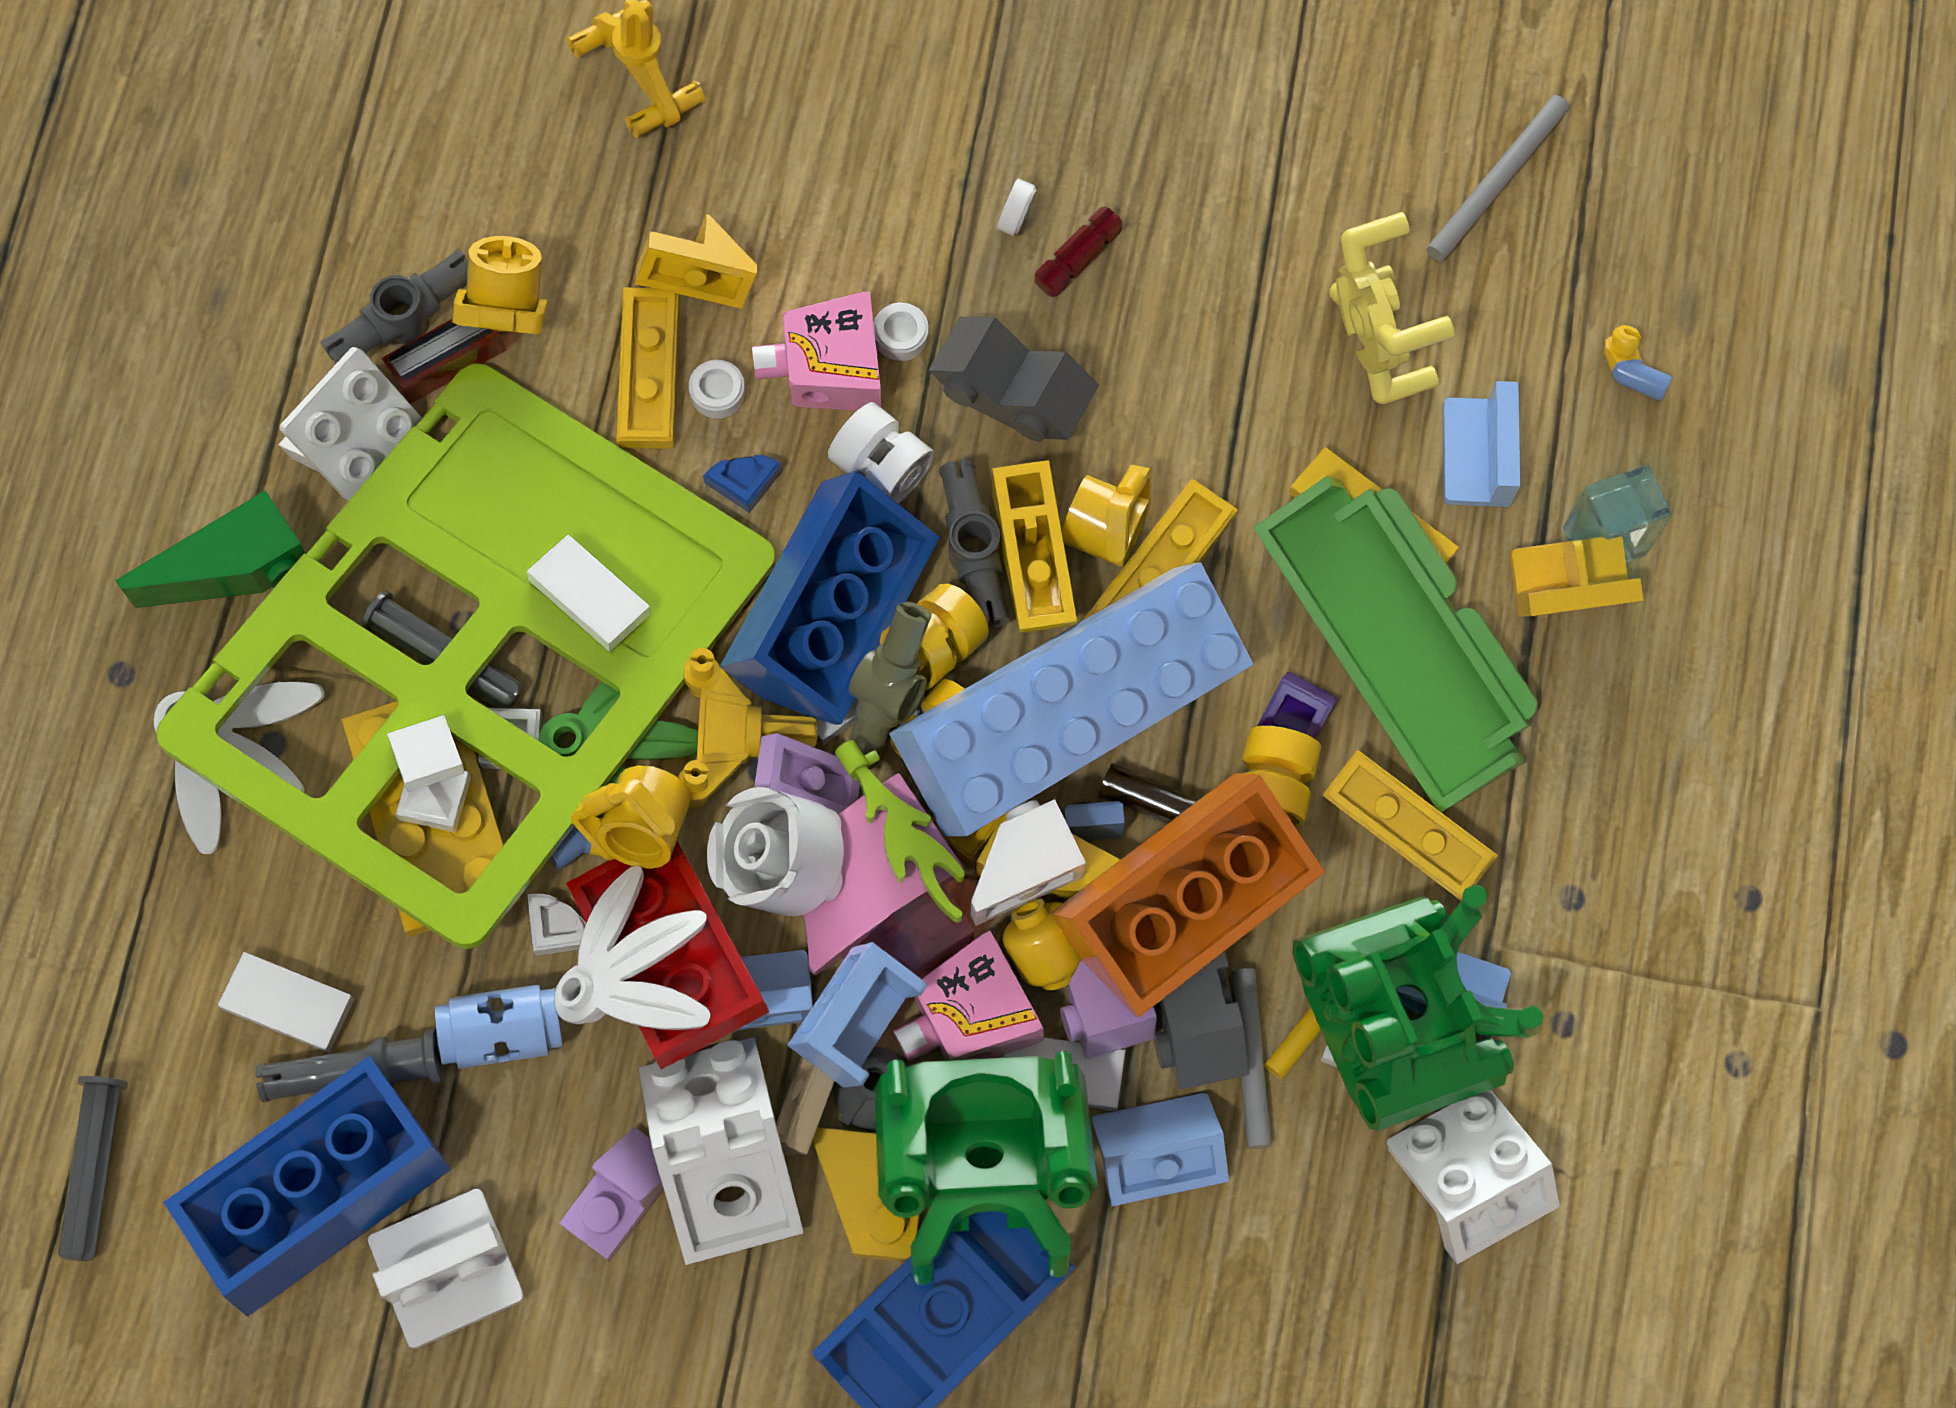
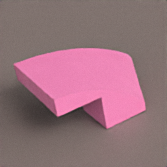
M899 773L882 783L899 799L915 809L926 813ZM862 796L838 814L841 819V832L844 844L841 868L843 883L839 894L833 900L823 901L814 910L803 914L808 947V965L813 976L845 958L852 947L861 945V942L910 913L913 904L929 895L922 883L918 868L913 861L908 860L904 863L905 881L900 883L896 880L887 861L884 846L887 812L879 810L876 813L874 822L868 823L866 821L865 796ZM932 821L928 827L913 825L914 828L925 832L940 843L964 869ZM941 867L933 869L940 888L955 879Z

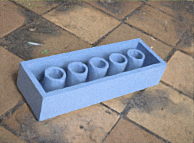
M1201 562L1169 570L890 732L889 735L943 835L968 836L1254 664Z

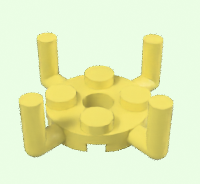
M1403 212L1348 229L1342 234L1341 246L1345 266L1340 267L1338 271L1344 276L1337 278V281L1329 290L1330 298L1340 307L1348 336L1357 334L1365 347L1355 351L1367 371L1372 397L1379 404H1387L1438 387V376L1433 366H1428L1392 379L1390 369L1408 361L1410 357L1409 352L1453 338L1455 335L1453 324L1448 316L1404 330L1396 328L1393 311L1399 310L1400 302L1395 288L1394 273L1389 265L1376 269L1373 263L1368 261L1365 248L1409 234L1408 220Z

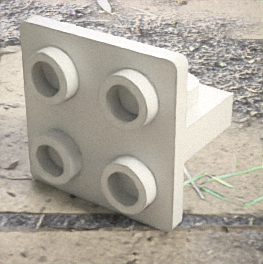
M352 347L281 423L280 431L286 437L278 445L291 459L320 472L344 499L349 501L411 427L416 426L422 417L362 350Z
M473 1189L375 1232L368 1237L369 1246L379 1269V1272L374 1273L373 1277L380 1295L393 1305L406 1341L413 1349L420 1348L524 1300V1293L484 1193L480 1189Z

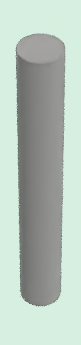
M1245 968L1232 971L1234 1001L1235 1003L1238 1002L1244 1026L1250 1074L1241 1076L1248 1149H1263L1271 1147L1256 970Z

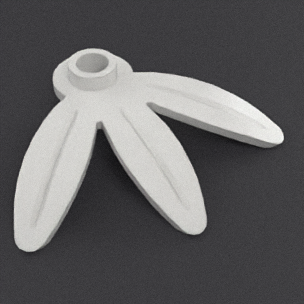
M276 682L255 686L219 729L218 736L304 793L305 788L288 766L264 747L232 732V730L272 725L293 718L320 703L324 698L325 691L320 684L306 682ZM186 691L172 693L160 701L153 717L156 732L160 721ZM225 696L218 698L213 702L218 705ZM175 761L177 803L186 831L199 852L203 854L214 853L219 846L221 836L222 811L219 791L216 787Z
M633 866L627 869L608 887L590 914L580 943L578 965L564 974L555 991L554 1004L558 1015L572 1024L593 1023L601 1019L605 1014H608L631 1024L663 1030L698 1029L705 1026L710 1019V1012L696 1000L657 984L625 980L658 963L696 936L705 926L706 914L696 910L660 918L640 927L615 945L631 913L644 880V873L641 867Z

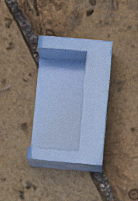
M873 942L852 947L787 1046L843 1088L863 1086L869 1076L861 1068L864 1061L905 998L920 996L927 987V983Z

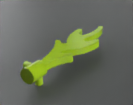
M851 740L843 743L837 748L835 755L849 776L854 781H858L863 790L866 801V821L868 823L874 822L876 813L879 810L887 812L884 846L887 861L896 880L900 883L905 881L904 863L908 860L913 861L918 868L925 889L936 905L954 922H961L962 912L946 897L937 882L933 869L935 867L943 868L958 882L964 881V870L940 843L925 832L913 827V825L930 826L931 816L899 799L872 774L868 768L880 760L876 750L863 755L855 741Z

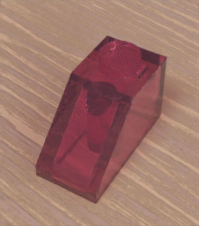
M939 883L940 888L949 901L960 910L943 883ZM926 891L893 912L857 946L873 942L920 979H923L973 942L974 929L963 913L962 920L959 923L950 919L936 905Z

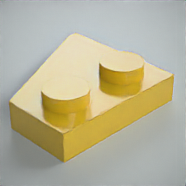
M817 1127L812 1142L853 1256L905 1262L911 1256V1244L917 1234L919 1214L909 1218L895 1216L886 1209L879 1199L876 1134Z

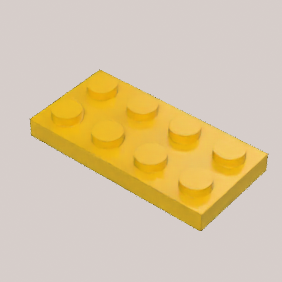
M397 701L342 719L353 760L396 709ZM453 738L463 769L468 771L471 776L456 832L405 822L397 818L396 811L404 787L401 773L387 788L369 813L379 843L453 892L464 893L475 883L503 847L504 842L476 752ZM398 909L404 931L409 938L431 931Z

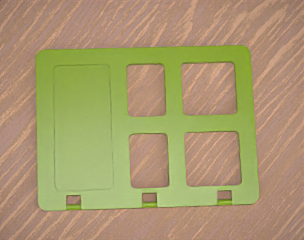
M471 364L458 372L435 399L431 409L416 426L411 427L326 527V532L307 554L304 553L217 654L209 669L193 687L188 688L164 716L157 727V740L166 755L447 942L461 949H472L480 946L487 940L573 829L574 824L571 821V815L583 801L585 795L607 785L685 684L683 670L685 663L690 658V654L697 648L711 650L765 581L774 567V548L761 535L485 364ZM445 414L456 421L457 424L441 442H438L427 434ZM567 535L571 536L650 606V616L611 652L606 650L528 580L527 571ZM338 541L350 550L331 571L320 564L319 561L334 543ZM385 543L479 603L478 609L432 664L421 665L328 605L330 597L376 544ZM516 632L529 634L620 694L619 699L583 745L570 757L559 755L467 694L468 688L510 636ZM299 640L309 643L398 702L393 713L330 790L321 798H312L218 736L219 729L287 648L293 642ZM226 673L238 682L217 705L205 697V695L220 677ZM443 715L453 738L540 795L536 805L471 888L464 893L453 892L359 829L362 819L400 774L387 734Z

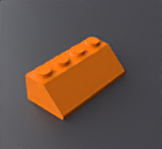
M1234 773L1050 914L1082 961L1134 1016L1140 1017L1317 880L1325 871L1261 775Z

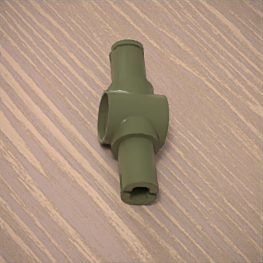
M903 602L896 607L884 645L878 646L876 650H872L865 655L851 678L849 694L858 699L855 707L858 719L850 741H855L863 755L876 750L881 760L891 728L897 727L899 723L905 722L912 715L924 694L926 678L917 673L920 667V660L917 655L932 614L929 610L918 604ZM880 760L870 765L868 769H873L875 765L878 766Z

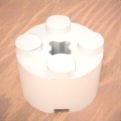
M764 787L744 790L729 801L726 806L732 807V809L727 814L723 824L715 822L710 832L707 847V864L710 877L715 886L722 888L730 897L727 899L735 904L780 915L800 916L814 910L823 901L833 900L839 894L843 883L841 868L844 844L841 832V819L837 812L826 808L820 803Z

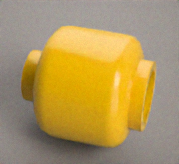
M1035 899L1023 904L1013 911V920L1006 926L1003 933L1004 947L1022 981L1031 986L1042 987L1045 990H1056L1069 985L1082 960L1050 914L1063 903L1044 902L1042 899Z

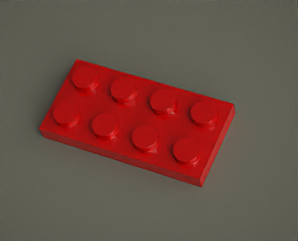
M676 841L670 860L665 865L652 869L642 868L644 880L615 943V945L640 927L669 915L696 910L706 914L705 926L696 936L658 963L625 980L657 984L673 989L696 1000L710 1012L708 1023L698 1029L663 1030L638 1025L661 1070L769 1013L763 997L678 841ZM613 859L566 882L586 923L598 900L608 887L627 869L633 866Z

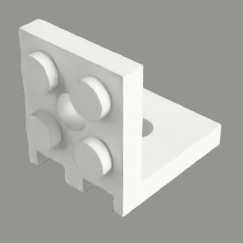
M755 1037L741 1041L729 1040L718 1043L711 1049L692 1053L662 1070L657 1062L638 1067L652 1149L685 1264L688 1265L803 1234ZM729 1186H738L746 1190L741 1198L732 1202H722L715 1198L720 1190Z

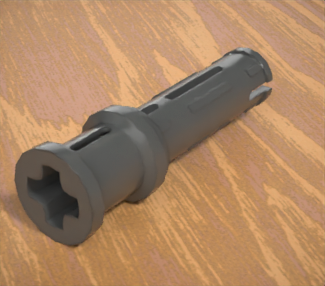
M425 1030L423 1037L389 1042L386 1037L375 1038L374 1042H369L368 1049L272 1064H257L256 1078H263L264 1081L256 1083L258 1095L262 1102H269L272 1099L316 1093L368 1056L373 1059L393 1088L395 1083L429 1078L432 1083L443 1082L445 1078V1064L442 1065L437 1030Z

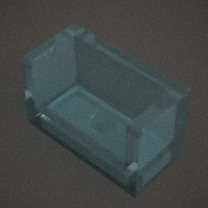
M1648 464L1585 486L1562 528L1568 541L1598 537L1611 540L1621 536L1623 538L1627 563L1648 554L1672 514Z

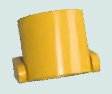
M492 236L482 238L473 243L468 250L467 290L458 289L453 304L452 322L457 325L528 334L541 333L546 321L548 300L539 299L542 258L541 252L536 246L523 239L510 236Z
M1130 465L1117 487L1086 475L1077 490L1061 531L1063 543L1123 568L1133 551L1145 519L1150 512L1152 468Z
M638 765L625 769L620 774L616 784L610 783L585 795L583 801L571 815V821L605 860L616 859L630 866H639L647 869L662 867L670 860L692 796L688 787L671 773L652 766ZM605 812L602 822H600L596 816Z

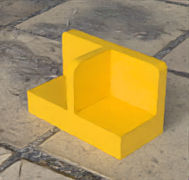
M1620 535L1517 548L1510 551L1518 617L1644 601L1641 578L1628 579L1623 538Z

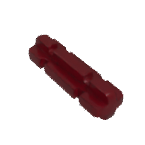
M1109 207L1099 208L1088 219L1090 224L1088 226L1082 225L1054 253L1055 258L1053 260L1048 259L1035 272L1034 282L1048 296H1057L1069 284L1067 282L1069 277L1075 278L1104 250L1102 247L1104 243L1110 244L1121 233L1123 222Z

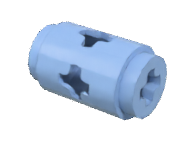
M538 984L449 997V1004L435 1006L436 1030L442 1065L457 1063L458 1069L494 1064L549 1055L548 1049L563 1047L559 1015L554 1004L555 988L540 990ZM501 998V1001L504 1003V1009L492 1011L489 999ZM506 1042L509 1053L497 1055L496 1050H494V1044Z

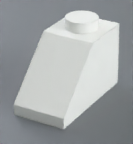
M1037 800L1029 801L1017 806L1006 814L1008 821L1001 823L971 900V918L975 926L1083 878L1086 862L1055 800L1041 806Z

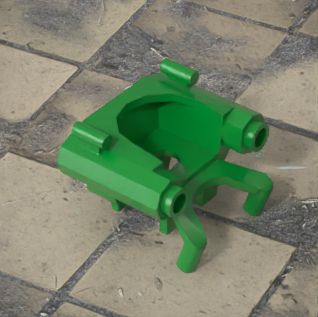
M1473 885L1464 890L1462 901L1449 917L1438 900L1430 901L1426 897H1417L1293 940L1292 954L1297 972L1301 977L1306 998L1349 1096L1358 1107L1360 1115L1371 1130H1383L1505 1085L1507 1075L1511 1074L1514 1070L1513 1058L1507 1045L1502 1040L1493 1041L1492 1038L1476 1042L1475 1034L1528 1039L1540 1033L1542 1029L1543 1014L1538 1007L1531 1005L1521 1010L1486 1007L1474 998L1471 990H1466L1460 979L1457 967L1459 945L1482 919V914L1487 909V893L1480 885ZM1412 987L1423 995L1426 1002V1010L1421 1018L1416 1020L1408 1019L1396 989Z
M1068 1051L1057 1052L1054 1055V1060L1038 1056L921 1062L906 1068L905 1063L901 1060L890 1061L887 1064V1073L880 1076L874 1088L878 1197L887 1210L893 1215L902 1218L914 1217L920 1214L927 1206L930 1207L911 1244L912 1280L919 1285H926L932 1282L934 1279L933 1258L939 1256L950 1232L969 1231L968 1216L986 1211L1006 1213L1007 1228L1028 1227L1042 1250L1048 1251V1273L1054 1277H1064L1070 1271V1237L1046 1203V1200L1050 1199L1062 1208H1077L1084 1205L1090 1199L1098 1185L1086 1080L1078 1064L1073 1063L1071 1053Z

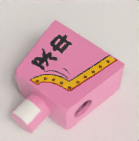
M870 291L787 311L783 314L785 343L752 346L755 379L789 377L791 401L794 406L859 410L865 404L874 402L881 407V387Z
M991 931L979 936L922 979L927 983V987L920 996L914 997L922 1016L893 1030L894 1036L908 1062L938 1047L946 1061L1004 1058L1006 1053L1044 1041L1043 1026Z

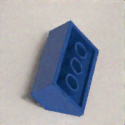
M858 471L821 482L723 659L720 668L764 700L833 725L842 724L855 699L849 694V685L854 671L865 655L880 646L881 633L891 625L896 607L907 601L940 537Z
M368 1056L163 1203L223 1297L248 1317L449 1172L451 1168L379 1067Z

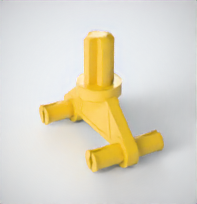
M637 0L624 1V9L613 15L603 12L592 18V26L566 38L571 53L573 52V56L577 59L601 45H604L606 48L612 47L615 56L626 66L651 100L650 106L631 116L625 117L627 128L635 138H639L642 134L661 124L669 128L680 122V114L706 101L705 94L696 81L670 94L656 60L661 49V34L657 26L653 24V7L648 0L639 2Z
M697 648L690 654V658L685 663L683 675L684 681L692 695L700 698L697 760L688 762L678 777L688 787L692 796L689 807L700 808L720 786L742 764L748 761L749 757L759 758L761 736L778 733L811 747H816L818 724L815 718L762 714V706L751 704V701L743 695L726 672L720 668L710 650Z

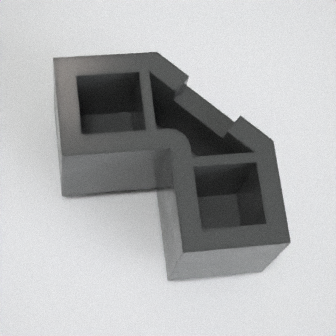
M960 316L928 370L944 385L943 392L952 401L962 406L971 407L1015 429L1024 437L1037 442L1043 439L1069 440L1099 387V384L1067 352L1029 351L996 317Z
M1225 951L1158 1002L1163 1032L1154 1033L1156 1054L1161 1069L1171 1067L1179 1090L1250 1075L1244 1026L1238 1002L1232 1003L1231 991L1226 979L1225 969H1228L1229 965Z

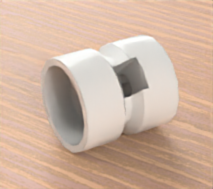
M870 402L857 410L839 430L830 445L828 459L846 474L858 471L899 504L907 498L925 477L934 460L935 451L909 431L899 434V422L876 403Z

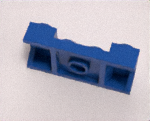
M986 1211L968 1216L969 1231L950 1232L939 1256L933 1258L934 1279L932 1282L926 1285H919L912 1280L910 1256L812 1352L813 1358L861 1408H939L943 1401L1074 1273L1076 1267L1070 1262V1271L1064 1277L1050 1275L1047 1265L1048 1251L1042 1250L1028 1227L1007 1228V1215L1003 1212Z

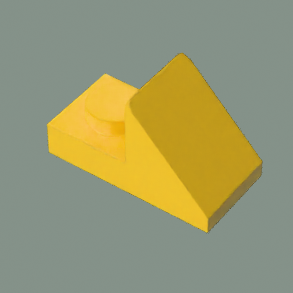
M706 214L695 242L650 231L636 267L635 284L742 309L757 274V264L710 215Z

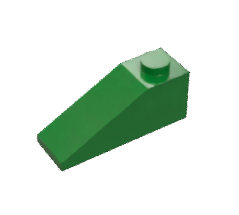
M265 490L115 581L135 608L258 594L272 587L275 588L306 552Z

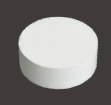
M1017 178L998 221L997 230L1011 236L1018 235L1037 189H1035V185Z
M894 303L883 308L874 321L877 349L885 357L895 361H907L920 355L927 346L929 337L928 321L924 313L916 306L908 303Z
M710 360L699 365L689 379V393L693 406L698 412L710 418H725L738 411L745 399V384L740 370L732 363L724 360Z

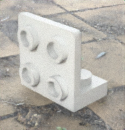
M1491 1090L1453 1103L1387 1140L1388 1150L1436 1212L1444 1248L1456 1264L1461 1263L1560 1207L1552 1163Z

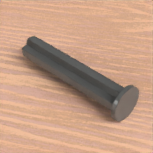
M389 591L381 592L366 610L361 626L369 632L374 629L427 664H432L451 642L452 638L393 602V594ZM489 662L468 690L497 708L510 709L521 694L522 684Z
M98 1076L78 1077V1084L83 1086L58 1249L59 1257L71 1261H91L96 1256L120 1091L127 1089L128 1086L127 1081Z

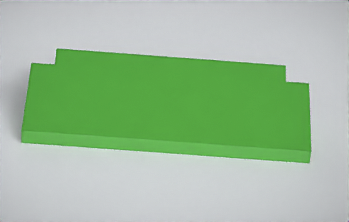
M1326 476L1253 527L1437 810L1444 813L1526 763V760L1511 738L1532 726L1528 719L1537 712V699L1480 613L1472 608H1462L1456 612L1448 598L1456 592L1457 579L1399 492L1390 488L1382 489L1379 492L1368 489L1353 500L1341 480Z

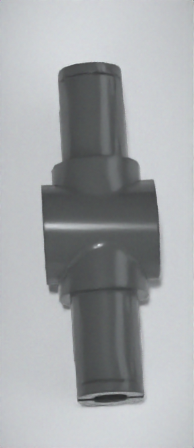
M457 249L453 254L420 276L413 273L409 277L394 275L381 279L374 286L370 294V303L359 310L361 315L336 333L321 340L322 347L331 360H335L334 363L336 365L352 347L358 348L366 354L379 344L386 347L392 342L409 344L419 340L427 331L429 317L440 310L439 304L456 293L458 289L467 286L468 259L464 261L465 255L460 249ZM398 305H411L410 309L401 315L389 314Z
M970 459L960 460V478L957 476L954 461L948 462L939 468V474L942 477L949 513L945 516L949 534V560L952 567L957 571L960 583L966 584L968 595L981 608L987 624L989 622L988 611H990L994 628L1001 627L1007 624L1010 618L1006 611L999 576L1003 573L999 555L1000 529L996 521L991 517L988 506L982 504L974 461ZM969 536H977L984 539L989 546L979 553H971L964 550L959 543Z

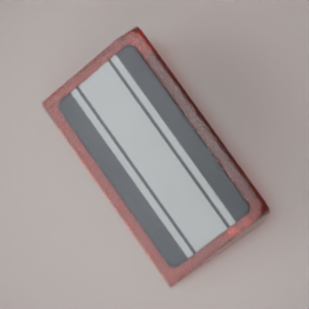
M451 319L383 356L381 359L404 397L411 404L451 382L461 369L471 364H483L505 352L506 348L498 331L457 325Z

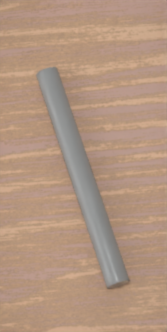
M1553 95L1427 246L1426 251L1432 259L1437 262H1443L1567 113L1570 107L1564 98Z

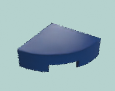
M763 455L737 458L730 461L723 460L712 466L703 475V479L706 485L750 513L782 472V464Z

